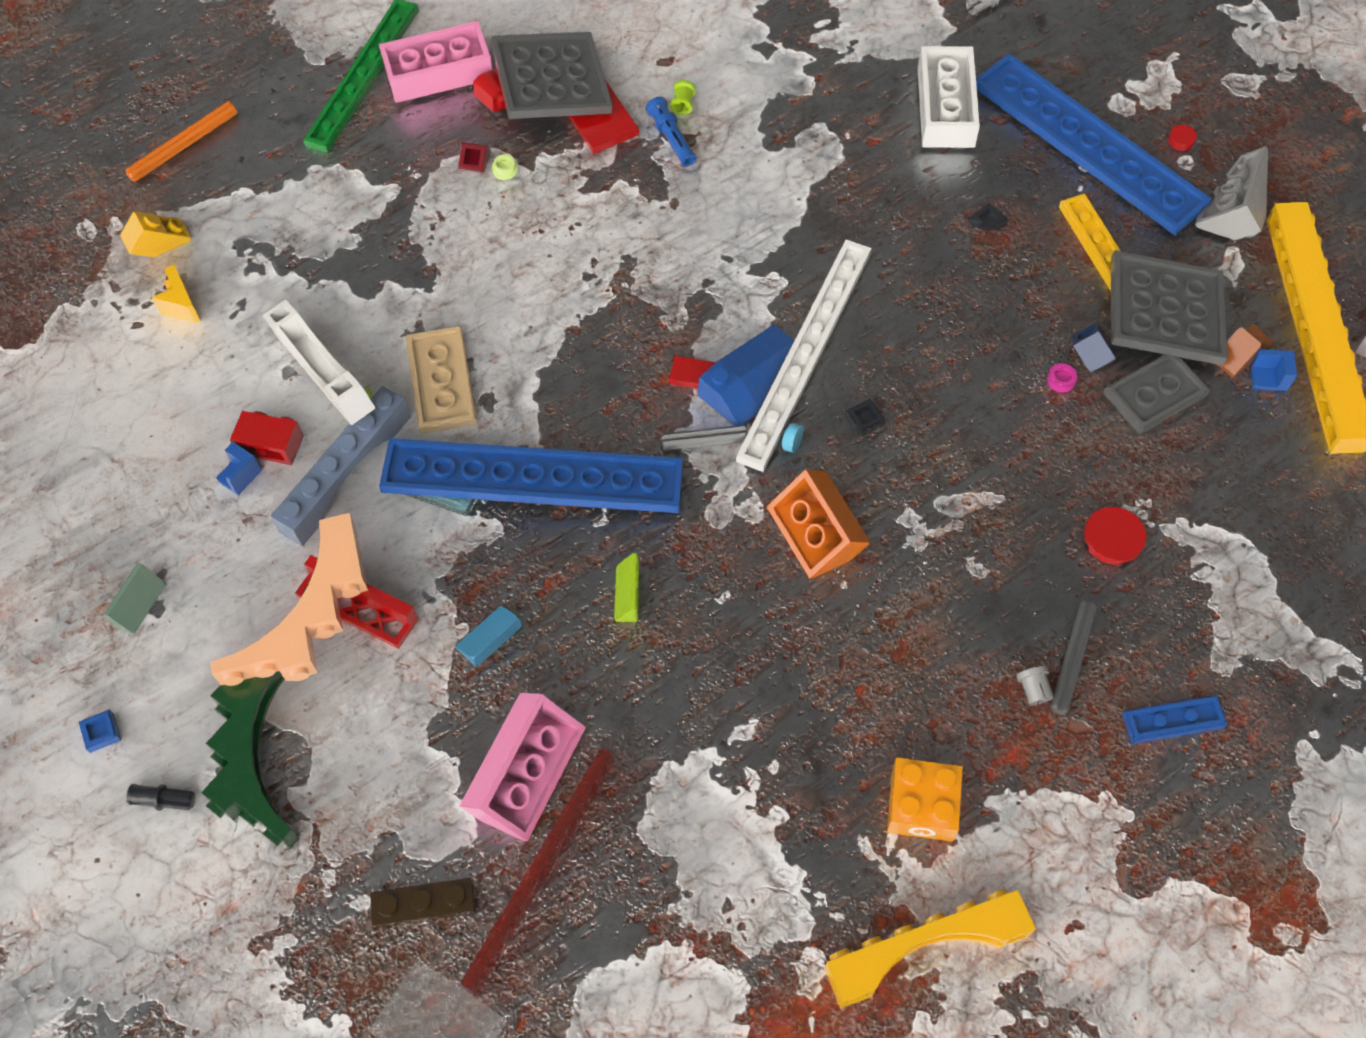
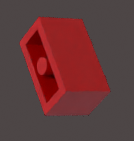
M242 411L230 437V442H234L257 459L292 465L304 435L297 421L292 418L268 416L260 411Z

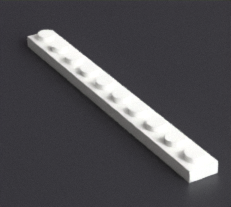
M845 240L737 454L736 462L764 472L870 257V247Z

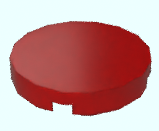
M1106 507L1094 512L1087 520L1083 533L1084 542L1086 541L1092 556L1112 565H1121L1123 562L1135 560L1143 550L1147 536L1144 525L1139 518L1130 511L1118 507Z

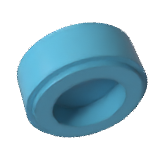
M796 423L788 425L782 440L784 451L796 453L803 438L804 427Z

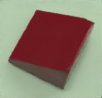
M462 142L458 169L484 173L491 149L484 145Z

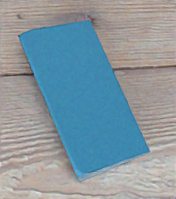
M499 606L455 645V648L477 668L522 627L521 621L514 613L503 606Z

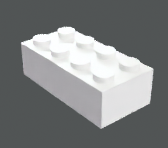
M921 46L918 63L922 147L975 148L980 124L973 47Z

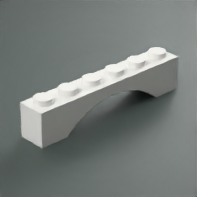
M284 300L263 314V317L278 339L350 425H353L375 409V406L359 382L332 357L287 300Z

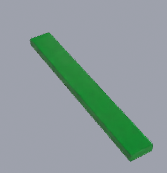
M403 0L393 1L303 141L306 147L329 153L384 67L379 44L399 40L403 37L419 12L418 4Z

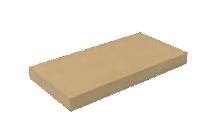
M455 326L406 335L420 434L477 424L462 327Z

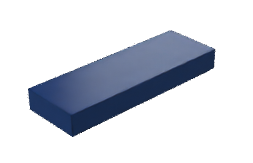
M1217 695L1126 710L1122 713L1131 745L1224 729L1228 725Z

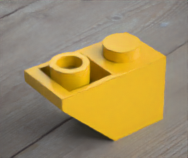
M137 211L132 213L120 234L129 254L153 258L184 245L192 239L181 219Z

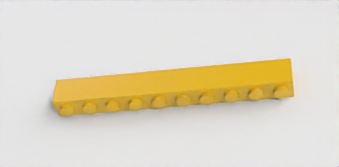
M1308 202L1275 203L1266 222L1329 453L1366 452V398L1362 390V377L1357 373L1355 353L1350 349L1348 329L1343 325L1341 305L1336 301L1334 281L1330 279L1327 270L1328 260L1323 256L1321 237L1317 235L1315 228V216L1311 213Z

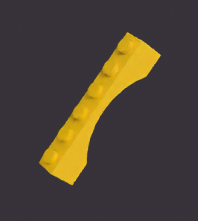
M1006 889L996 891L988 895V901L976 905L975 901H970L956 908L957 913L945 917L943 912L925 919L926 924L914 929L912 924L895 930L893 932L894 937L883 941L880 936L863 942L861 944L862 949L850 953L847 948L829 956L830 961L826 962L824 969L840 1009L872 997L880 981L896 963L906 955L926 945L941 941L966 940L1000 948L1029 937L1036 927L1019 891L1015 890L1007 893Z

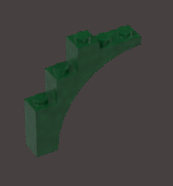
M277 671L272 676L245 679L242 683L233 686L220 685L210 696L217 704L214 710L227 721L206 742V745L214 752L210 758L223 769L201 792L209 800L206 807L220 819L226 814L233 821L240 816L252 827L259 823L266 829L262 834L274 845L278 846L282 842L291 849L300 838L279 817L272 806L262 781L259 758L261 731L265 717L278 688L285 678L280 671Z

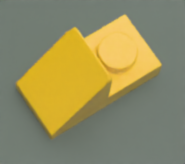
M175 265L164 268L168 277L164 284L168 291L152 297L159 312L195 323L200 321Z

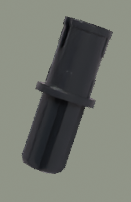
M131 784L127 791L126 801L128 805L151 806L157 811H161L164 808L190 810L195 805V793L187 790L169 789L164 784L158 787Z

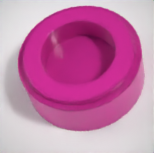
M1058 363L1049 370L1047 383L1056 392H1069L1074 388L1078 374L1071 365Z

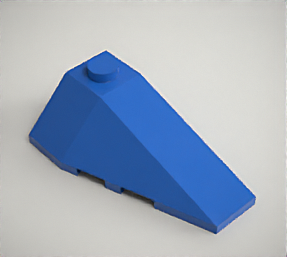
M773 324L718 360L699 377L697 396L733 426L746 425L758 414L794 340Z

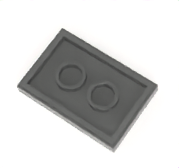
M1164 354L1106 387L1103 394L1138 434L1141 435L1208 396L1210 389L1180 357Z

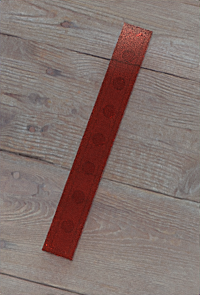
M602 748L597 753L462 979L461 985L472 995L477 997L614 765L612 752Z

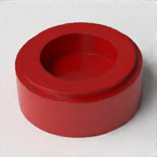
M1177 125L1171 129L1168 143L1175 150L1187 151L1194 146L1197 134L1190 126Z

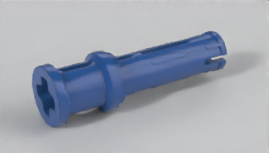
M665 97L653 98L646 105L647 114L655 120L656 129L664 133L681 161L682 166L689 167L693 165L697 157L678 128L676 115L668 109V102Z

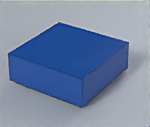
M110 709L79 721L85 748L89 753L121 741L114 714Z

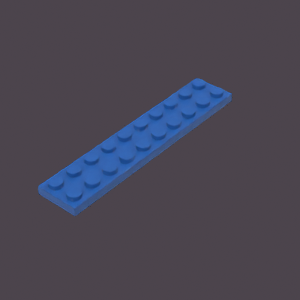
M1007 54L976 78V88L980 93L1173 235L1179 233L1210 205L1212 198L1011 54Z
M389 438L379 488L381 493L679 513L683 458Z

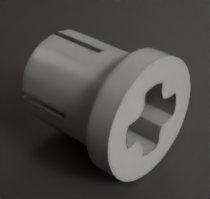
M1047 666L1030 668L1016 675L1018 682L1023 685L1030 706L1054 699L1047 678L1049 674Z

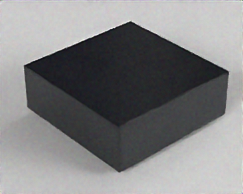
M871 399L849 408L845 412L846 418L859 437L885 426L886 420Z

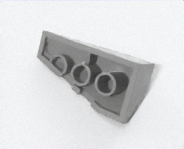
M1266 146L1243 154L1238 158L1226 174L1228 179L1226 183L1216 187L1213 191L1214 199L1198 215L1195 222L1197 228L1233 240L1243 237L1250 238L1262 231L1267 206L1268 149Z

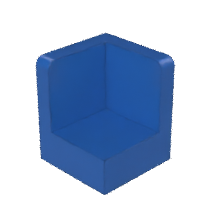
M1258 350L1250 364L1252 387L1260 390L1288 391L1297 377L1294 351Z
M232 442L225 449L231 462L216 479L221 485L239 496L262 470L252 454Z

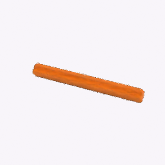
M230 101L225 102L126 168L125 172L129 179L137 182L237 114L235 106Z

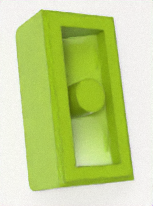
M632 553L616 567L614 613L616 622H637L640 566L637 553Z

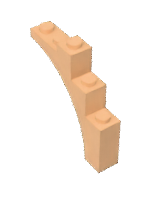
M350 513L319 520L320 546L315 570L299 602L284 620L252 645L235 654L210 662L212 675L220 685L233 686L242 683L245 679L272 676L277 671L281 672L286 681H302L307 679L309 675L318 673L312 639H327L334 636L335 633L343 632L337 598H352L361 592L368 591L357 530Z

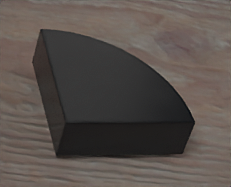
M988 203L970 216L968 223L975 228L991 231L1005 227L1008 219Z

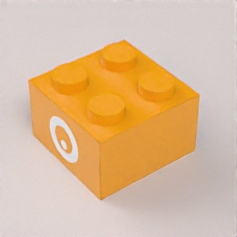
M896 757L891 776L887 833L953 842L959 831L963 766Z

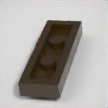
M471 877L370 892L371 920L374 929L475 914L473 880Z

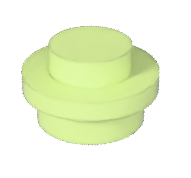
M499 155L492 164V172L498 179H511L518 173V163L510 155Z

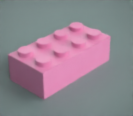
M478 21L379 44L395 103L471 85L479 75L493 70L490 54Z

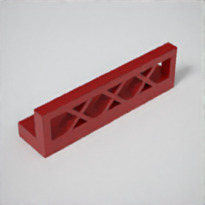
M312 555L304 563L309 574L295 592L298 598H301L307 589L317 564L318 558ZM367 583L368 591L361 592L359 595L350 598L352 606L339 609L341 620L399 649L419 620L413 606ZM369 608L376 611L378 619L363 622L359 619L358 611ZM397 621L404 626L396 638L385 633L384 624Z

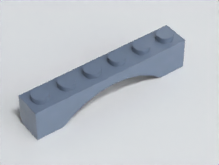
M384 386L380 387L370 399L375 409L353 425L349 424L271 514L270 517L279 533L303 547L319 528V520L324 519L333 497L354 467L374 448L389 440V438H394L411 418L405 398Z

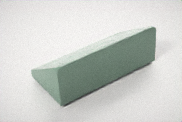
M136 564L104 612V615L115 627L134 634L164 589L165 582L144 565Z

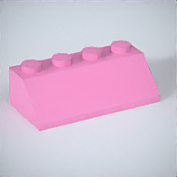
M520 693L459 807L483 823L528 842L586 727L543 694Z

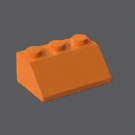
M805 469L767 506L809 579H813L851 561L871 543L825 471Z

